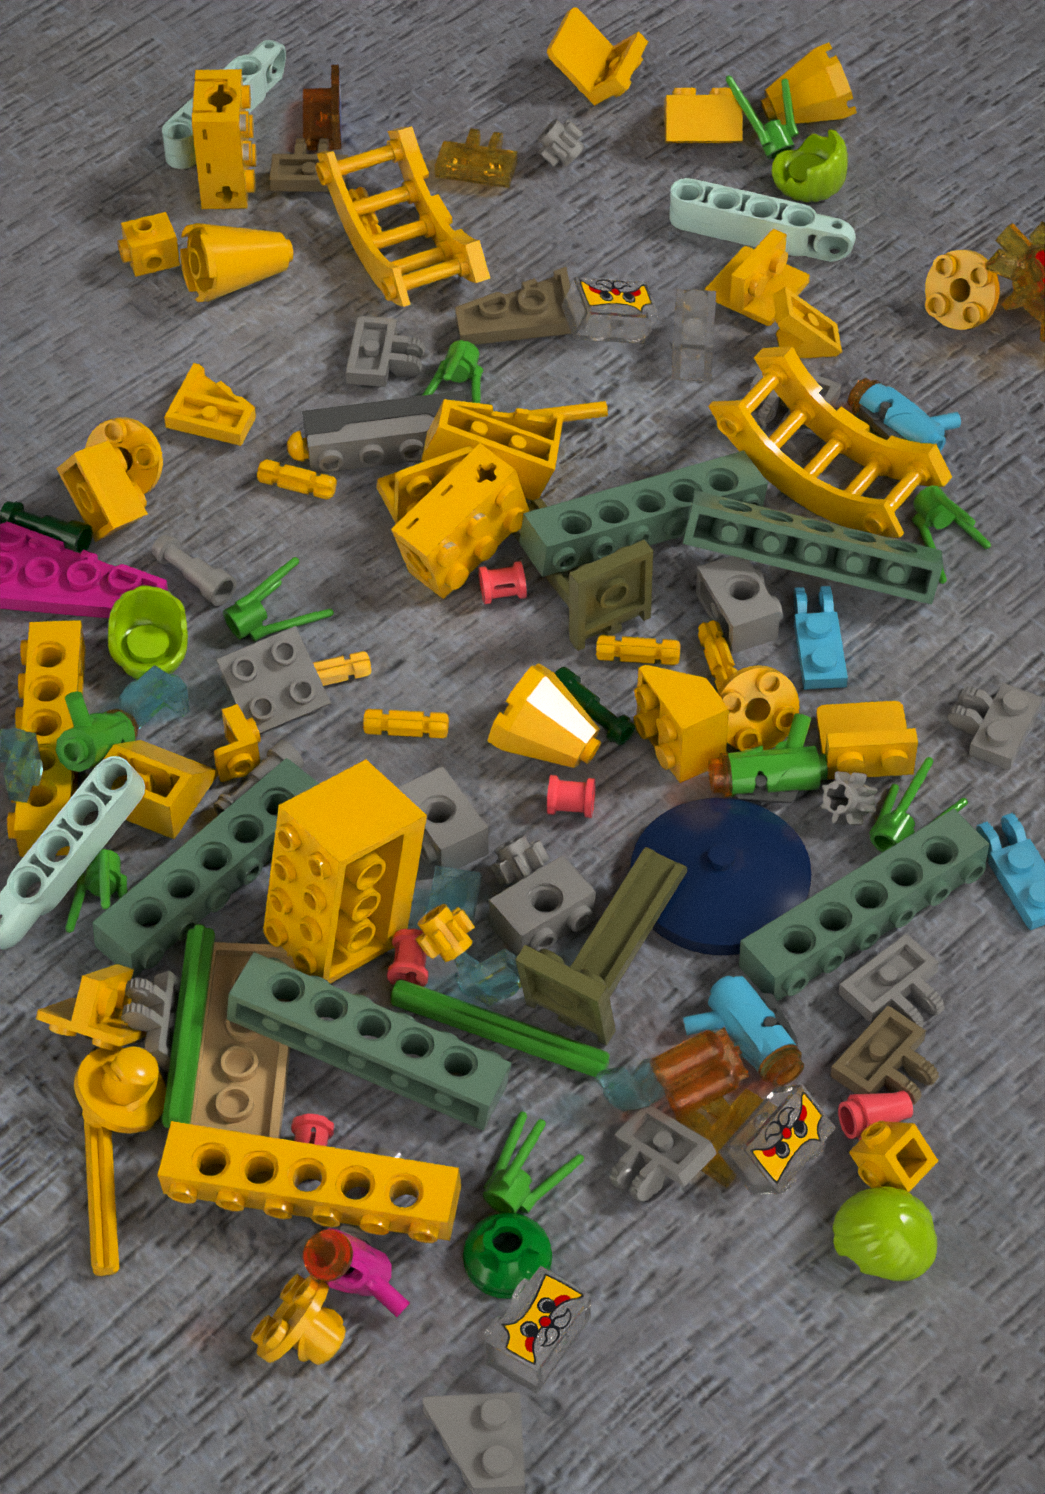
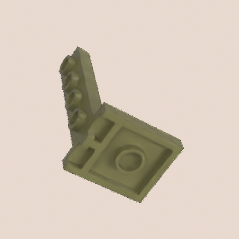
M537 498L528 504L529 511L547 507L541 498ZM521 529L512 533L518 542L520 541ZM645 540L630 546L621 547L614 553L592 563H586L565 572L545 576L569 607V640L577 651L584 649L585 640L602 632L605 635H614L621 632V624L637 616H640L643 621L651 618L653 550Z
M645 847L570 967L565 965L560 956L548 949L541 948L537 951L524 945L515 961L526 1005L535 1009L538 1004L558 1014L559 1022L573 1029L579 1025L597 1034L598 1042L607 1046L616 1031L610 996L687 873V867Z

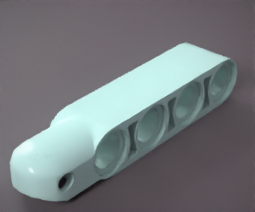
M265 40L258 44L248 55L238 56L224 68L242 69L243 85H250L251 109H246L249 113L264 100L266 93L283 77L286 61V50L283 44L274 40ZM193 97L165 122L162 127L165 160L173 168L186 169L196 164L192 130Z
M691 178L679 179L671 186L669 220L675 228L757 247L774 228L787 234L785 252L788 255L807 256L829 262L839 261L849 255L856 240L854 228L848 222L839 218L817 214L813 208L805 204ZM838 249L840 252L832 254L830 250Z
M119 756L103 759L10 873L7 885L0 892V915H3L0 919L1 950L14 947L41 915L50 913L58 905L141 801L145 793L144 780L126 759ZM127 775V780L121 788L111 790L113 782L118 777ZM99 811L98 817L92 824L83 826V821L90 812ZM70 846L68 855L63 860L55 862L57 852L63 847ZM36 882H41L38 893L30 898H26L28 888Z

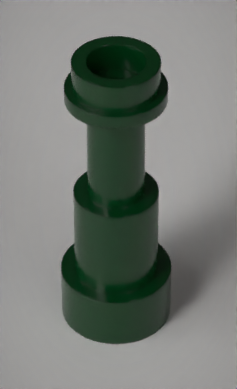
M17 501L5 502L0 510V524L8 521L64 542V548L78 553H81L83 550L87 551L91 544L93 536L92 527L77 520L67 522L51 515L41 517L24 511V505Z
M561 667L554 672L591 719L607 730L606 738L610 742L623 745L630 739L634 733L635 724L630 721L627 715L624 714L617 717L601 705L600 698L582 685L581 678L569 668Z

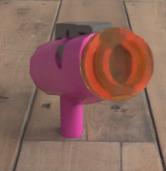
M331 1228L316 1233L306 1242L303 1249V1259L307 1271L313 1277L324 1281L330 1288L361 1296H374L395 1317H398L410 1304L405 1297L389 1284L392 1264L387 1255L346 1232Z

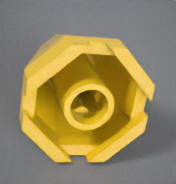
M829 42L810 50L764 90L766 98L760 100L768 121L773 119L780 120L782 125H786L781 84L783 79H788L795 124L841 120L857 113L855 106L849 108L847 106V101L852 100L853 95L837 55L829 58L826 51L833 49Z
M540 663L536 664V666H530L505 701L508 703L504 714L498 713L487 739L489 743L502 751L572 768L577 767L581 761L589 764L601 745V741L596 739L600 728L555 673Z

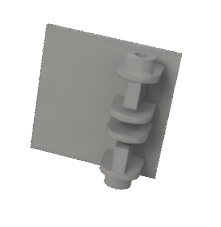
M296 626L216 659L223 674L221 678L226 690L231 692L235 703L239 705L245 718L252 717L260 734L331 704Z

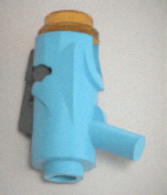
M861 379L852 388L847 400L848 405L852 407V411L857 418L870 425V429L875 430L877 435H881L886 440L892 435L908 441L937 444L941 452L946 443L945 431L961 426V418L957 412L929 417L916 404L890 386H884L878 380Z
M725 976L712 986L710 990L711 995L708 1000V1005L712 1009L711 1012L683 1017L687 1035L717 1030L723 1036H731L735 1041L733 1044L734 1049L757 1070L763 1081L771 1082L774 1087L779 1088L788 1085L804 1069V1063L801 1060L802 1052L798 1048L797 1037L774 995L771 993L757 994L743 976Z

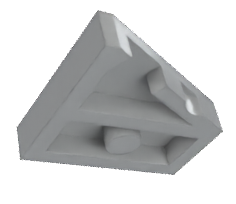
M520 1392L423 1397L424 1415L427 1420L432 1421L443 1440L445 1450L451 1460L459 1466L462 1471V1478L472 1494H525Z

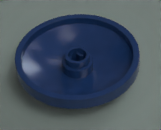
M699 799L669 809L652 821L643 831L631 857L630 870L645 847L687 867V873L652 929L669 942L697 953L727 956L740 954L742 939L809 899L811 863L801 838L778 815L759 805L738 799Z

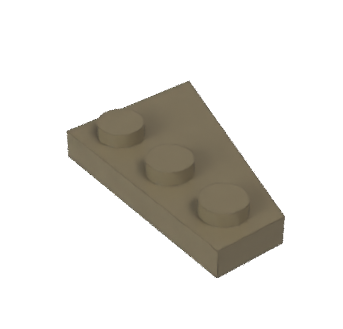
M566 267L555 270L554 277L541 282H537L535 278L522 282L521 289L511 293L495 292L455 307L459 340L468 341L474 345L574 334L579 331V321Z

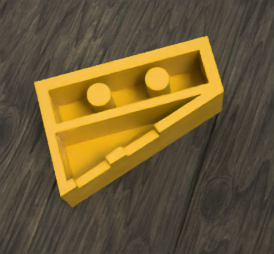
M444 399L427 431L421 460L427 461L467 446L473 450L481 443L516 469L525 498L533 501L540 498L555 471L564 414L552 412L549 418L530 416L528 409L516 408L514 413L493 411V406L488 404Z

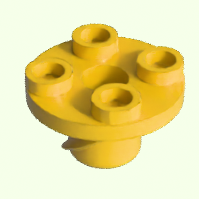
M954 250L937 256L933 261L925 282V309L927 313L935 317L944 326L955 330L972 329L986 322L996 309L1000 294L999 280L994 267L983 255L972 250Z
M128 417L112 418L99 424L89 435L85 448L109 440L113 448L117 447L122 452L127 463V470L125 472L132 485H138L144 495L150 492L160 479L163 468L162 451L155 435L143 423Z
M756 665L738 670L724 681L717 692L729 708L727 742L740 751L762 745L763 750L775 747L788 736L794 714H799V697L796 688L783 673L772 667Z
M136 1046L120 1047L119 1050L98 1048L84 1058L75 1073V1094L83 1109L82 1115L84 1120L92 1127H105L119 1133L146 1132L152 1128L163 1113L166 1085L159 1072L156 1058L143 1048Z
M296 1274L287 1282L280 1294V1299L283 1300L282 1304L272 1317L269 1315L265 1316L251 1335V1340L258 1345V1356L266 1362L272 1363L293 1347L297 1350L299 1361L306 1362L310 1360L316 1365H321L329 1361L338 1352L344 1341L346 1330L342 1317L335 1310L322 1307L329 1290V1286L323 1280L316 1278L313 1274L305 1279Z

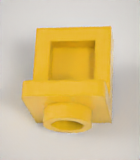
M238 704L222 709L224 733L229 744L214 750L215 766L220 782L244 777L260 764L258 743L261 742L258 727L252 717L245 718Z

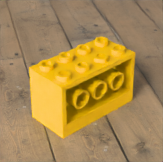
M367 759L278 806L263 933L271 945L274 947L281 946L287 952V956L289 957L290 955L293 958L294 965L298 971L309 976L322 977L330 984L394 948L392 939L395 932L401 929H408L427 815Z

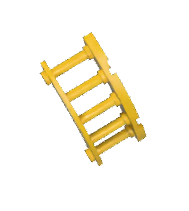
M412 126L399 127L387 131L390 140L387 141L385 146L338 161L334 151L317 153L319 162L316 163V173L318 179L323 186L327 185L337 213L354 250L387 301L391 300L402 307L411 305L407 293L408 290L457 274L459 277L474 283L490 279L480 240L470 237L462 229L454 231L449 225L453 223L452 216L439 194L431 196L424 179L429 177V172ZM390 160L393 163L398 162L404 179L401 187L352 202L342 175ZM405 201L408 204L414 203L420 215L418 221L369 236L359 216ZM423 235L426 238L431 237L437 246L392 262L386 259L379 251V249Z
M793 346L762 348L754 356V359L763 377L744 398L734 401H712L708 406L717 421L718 429L729 438L739 452L745 451L764 478L809 511L844 527L885 537L901 538L904 531L895 515V511L917 486L944 487L952 478L937 444L913 442L892 435L886 440L870 433V425L851 414L842 406L835 410L818 394L823 388L808 372ZM774 389L790 409V414L768 437L754 420L751 413ZM802 424L806 425L826 442L804 468L800 467L780 450ZM838 454H844L853 461L865 466L844 491L818 479V476ZM885 475L900 480L885 499L861 496L878 476Z

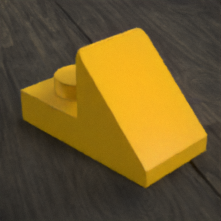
M783 287L773 295L776 312L774 318L779 326L776 332L778 347L793 346L799 358L836 357L842 353L837 323L786 287Z

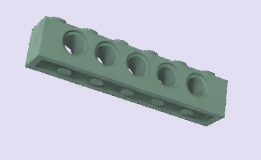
M740 451L523 513L519 544L542 577L565 572L583 564L597 561L614 553L621 547L630 546L641 540H645L650 546L684 536L695 490L763 507L768 482L745 451Z
M696 490L694 491L683 537V544L931 605L943 568L942 550Z
M285 758L92 922L95 947L115 964L134 969L133 979L144 969H151L156 966L163 958L166 950L178 940L183 941L187 939L190 929L198 925L210 912L215 913L222 909L228 902L230 895L243 884L248 885L258 877L262 868L272 860L277 816L273 814H278V806L320 783L291 760ZM249 840L253 842L242 843L241 841ZM210 868H221L216 871L208 870ZM180 895H187V896H189V897H187V898H182V899L175 898V897L180 896ZM147 923H155V924H156V925L151 926V927H144V926H142V925L147 924Z
M953 808L742 939L740 943L739 968L762 993L773 994L776 1001L787 995L794 996L801 992L813 978L823 972H833L851 954L859 949L861 951L869 949L878 941L881 935L894 927H904L919 911L929 905L936 906L940 904L957 887L964 883L971 884L979 879L986 869L989 843Z
M253 952L228 996L226 1020L482 1131L485 1130L507 1087L512 1062L503 1059L496 1052L488 1049H479L459 1040L450 1032L437 1031L416 1022L408 1014L402 1012L395 1013L373 1003L364 995L351 994L331 985L322 977L309 976L288 967L282 960L274 957L267 958ZM278 999H288L290 1002H282ZM322 1017H329V1018H332V1019H334V1020L328 1021V1020H323V1019H321V1018H322ZM370 1035L377 1039H368L363 1036ZM406 1054H415L420 1057L412 1058L407 1056ZM456 1072L462 1074L463 1076L457 1077L449 1073Z

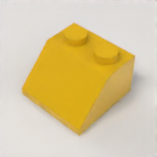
M109 440L72 454L56 468L85 524L92 527V537L95 543L139 521L148 514L144 508L147 506V501L138 485H132L125 472L127 470V463L122 452L117 447L113 448Z

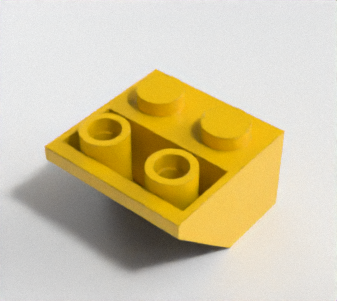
M673 88L672 95H666L664 99L665 143H741L743 110L731 89L711 88L709 95H696V88Z
M646 664L638 667L637 687L634 689L637 713L634 715L633 721L640 737L644 740L648 738L655 748L657 759L662 768L665 770L670 769L678 782L682 783L725 764L729 708L707 678Z
M142 740L114 744L104 757L105 759L111 756H119L126 759L144 780L145 793L126 820L172 839H175L218 776V771L214 768ZM127 775L118 777L113 782L111 790L121 788L127 780Z

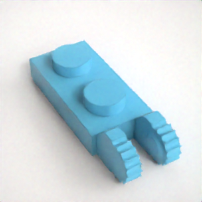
M831 586L820 587L818 599L821 613H807V594L805 593V588H794V631L803 689L847 687L848 675L838 614L834 612Z
M1013 813L1002 816L1003 833L1010 843V846L1004 848L1001 847L999 836L988 821L978 824L976 831L989 843L988 864L1029 930L1044 926L1045 862L1031 839L1026 838L1021 822L1018 821V818Z

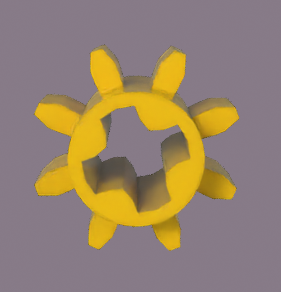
M441 904L425 914L417 924L423 933L416 937L415 940L431 959L440 955L444 962L451 961L465 952L473 942L467 933L474 929L475 926L459 906L450 911L446 904Z

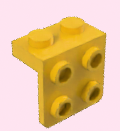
M573 7L566 12L547 49V55L553 64L595 106L613 95L614 97L621 96L630 87L631 81L629 79L633 71L642 63L643 58L641 55L648 41L638 31L613 46L578 8Z
M469 446L378 478L377 490L395 523L399 522L472 451V448Z
M899 701L826 704L817 708L816 721L821 753L825 754L827 760V780L835 779V772L837 771L847 772L850 775L853 772L864 773L867 777L914 775L918 738L916 728L907 729L902 703Z

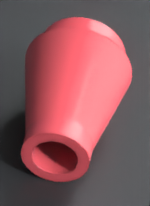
M903 1090L895 1093L851 1094L848 1096L847 1101L841 1102L838 1107V1118L841 1128L849 1139L858 1138L861 1140L862 1132L869 1125L877 1121L900 1122L911 1118L913 1115L912 1101L907 1092Z

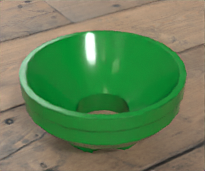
M518 1213L494 1214L476 1224L468 1234L463 1251L464 1269L474 1286L487 1295L504 1299L522 1297L539 1288L545 1273L549 1275L552 1266L551 1244L545 1230L531 1218ZM511 1232L521 1239L522 1244L514 1252L503 1253L494 1247L493 1240L501 1233Z

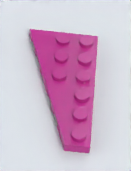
M8 521L0 524V609L109 619L114 603L127 591L139 586L159 587L168 591L167 580L125 564L110 565L98 560L97 554L83 550L81 553L64 548V542Z

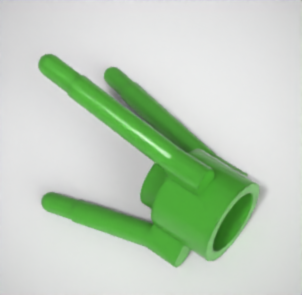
M727 76L725 80L757 133L767 159H774L783 151L793 150L795 145L792 138L798 136L799 132L794 122L788 79L781 81L786 125H782L780 120H773L763 125L733 77Z
M464 340L453 342L449 346L445 360L440 362L436 374L422 396L434 394L443 379L458 383L471 379L472 403L481 404L480 379L483 368L477 365L480 355L478 348Z
M929 486L917 494L913 507L918 514L912 518V522L919 529L925 547L936 549L928 528L929 526L942 529L950 525L952 521L956 522L983 548L989 549L991 547V543L974 527L975 520L950 500L940 487ZM942 568L939 578L941 584L947 581L944 568Z
M293 557L248 595L223 610V617L236 638L240 640L250 635L252 640L256 642L266 635L331 617L334 611L332 609H325L263 626L262 622L268 617L261 601L280 587L282 584L281 579L299 564V559Z
M927 757L924 760L896 810L892 812L899 786L897 784L891 785L878 819L869 832L872 844L880 852L883 853L915 833V821L906 811L934 762L933 758ZM961 798L934 820L953 808L959 812L968 804V800Z
M102 849L78 878L77 888L65 927L66 932L71 933L74 931L86 890H90L93 895L100 897L103 909L110 907V895L115 891L118 892L119 899L128 892L127 876L121 874V861L116 852Z
M523 1111L518 1114L494 1171L483 1186V1198L492 1208L500 1213H517L520 1209L528 1214L542 1196L584 1161L583 1155H576L531 1191L529 1185L532 1179L521 1168L536 1144L546 1122L543 1119H539L511 1165H508L527 1119V1113Z

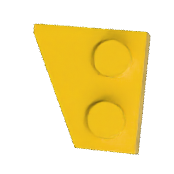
M193 363L164 419L166 428L242 446L256 419L255 406L243 397L233 394L231 388L222 381L218 383L212 381L205 375L204 367Z

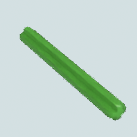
M203 924L195 925L187 934L162 1123L165 1128H170L171 1121L191 1124L215 940L213 929L205 928Z
M402 979L395 983L391 991L390 997L393 1006L596 1078H602L608 1068L610 1054L601 1049Z

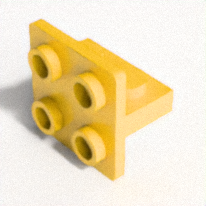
M773 228L755 249L743 246L705 288L704 296L759 323L771 326L775 322L774 315L776 313L773 295L783 287H786L798 296L809 284L810 275L786 264L788 260V253L785 252L787 234Z
M119 964L83 975L77 998H69L40 1008L36 1015L37 1020L50 1024L49 1030L65 1036H76L79 1033L93 1038V1045L108 1050H119L120 1046L136 1043L137 1040L146 1037L147 1034L146 1031L133 1030L128 1026V1023H124L125 1021L122 1020L121 1016L124 1005L126 1006L127 1003L131 1004L132 999L125 995L126 983L132 979L134 969Z

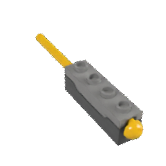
M464 390L302 411L305 438H302L301 430L292 433L287 440V451L296 461L305 462L304 459H308L310 471H314L316 474L419 461L422 459L427 431L443 400L466 402ZM606 401L529 410L530 416L547 418L550 417L552 412L564 414L563 422L608 417Z

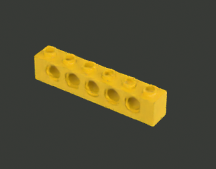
M81 620L29 622L28 639L21 640V663L26 665V673L18 674L19 698L24 700L23 707H16L15 710L16 731L21 733V740L13 742L14 768H18V776L10 778V798L12 803H16L15 812H8L7 816L8 838L16 839L20 857H24L78 788V772L68 770L59 761L56 745L60 735L74 727L65 696L76 691L81 692L83 695L86 645ZM70 846L61 848L55 856L68 855Z
M171 1121L157 1174L163 1194H168L171 1199L181 1203H195L199 1199L215 1202L217 1206L230 1211H242L244 1207L263 1210L265 1214L278 1219H290L292 1215L311 1218L315 1223L327 1227L340 1226V1223L357 1225L367 1233L375 1235H386L389 1231L405 1233L410 1238L423 1243H434L437 1239L450 1241L461 1191L458 1167ZM222 1164L225 1166L223 1171L217 1175L207 1176L202 1174L209 1165ZM266 1171L273 1174L267 1182L262 1184L250 1181L252 1176L258 1172ZM308 1179H315L321 1182L319 1187L313 1191L304 1192L297 1189L303 1181ZM355 1187H363L369 1190L368 1194L361 1199L354 1200L345 1196L350 1189ZM402 1195H412L417 1198V1201L409 1207L403 1208L393 1204Z

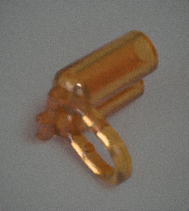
M725 1027L714 1032L705 1030L650 1059L651 1069L660 1085L665 1089L668 1104L679 1119L729 1094L738 1088L740 1081L749 1077V1072L745 1069L739 1057L742 1051H740L739 1046L734 1047Z

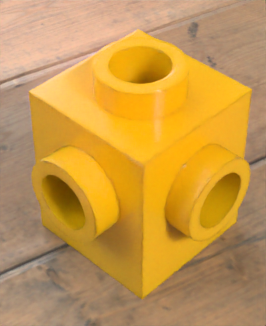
M166 212L121 223L123 239L117 240L119 254L123 263H130L135 277L180 266L177 236Z
M877 1121L869 1125L862 1132V1139L849 1151V1154L858 1166L860 1178L871 1188L891 1186L910 1192L938 1162V1159L915 1123Z

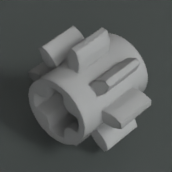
M554 119L542 130L537 138V141L543 145L538 153L552 166H555L558 161L567 166L576 159L584 148V144L578 140L583 135V132L569 119L563 124Z
M837 771L835 772L836 781L822 786L824 790V803L821 805V809H827L833 813L831 821L833 824L845 825L848 822L850 825L861 826L863 825L862 816L867 815L869 812H876L874 795L878 790L864 784L867 777L866 774L853 772L850 775L847 772Z
M523 834L497 847L494 851L499 859L490 867L500 885L504 883H512L514 885L542 868L543 863L550 858L540 840L529 843Z

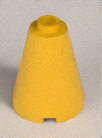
M202 223L186 225L182 231L181 238L188 237L187 248L180 249L182 273L189 292L197 291L199 295L195 298L197 302L212 301L286 271L289 262L293 260L291 241L285 239L281 232Z

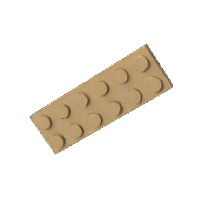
M214 942L191 1124L280 1139L290 1047L226 1020L228 996L253 952L267 958L274 957L280 959L288 967L295 970L297 968L294 965L293 958L290 955L288 957L287 952L281 946ZM278 999L282 1002H290L288 999ZM222 1164L209 1165L202 1174L207 1176L217 1175L223 1171L225 1166ZM266 1171L258 1172L252 1176L250 1181L262 1184L267 1182L273 1174Z

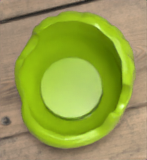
M829 129L828 137H821L814 133L809 135L798 149L779 153L774 158L771 167V174L776 187L785 196L791 197L796 201L808 203L829 199L842 188L846 179L848 152L845 141L837 131Z
M139 586L123 593L114 603L109 617L108 649L112 659L119 666H122L126 674L141 682H156L174 673L184 660L188 646L187 621L182 602L169 591L159 587Z
M883 1186L862 1190L848 1198L835 1215L832 1229L834 1233V1248L839 1256H846L860 1267V1272L892 1281H910L922 1276L935 1261L937 1255V1235L934 1230L932 1214L921 1200L903 1189Z

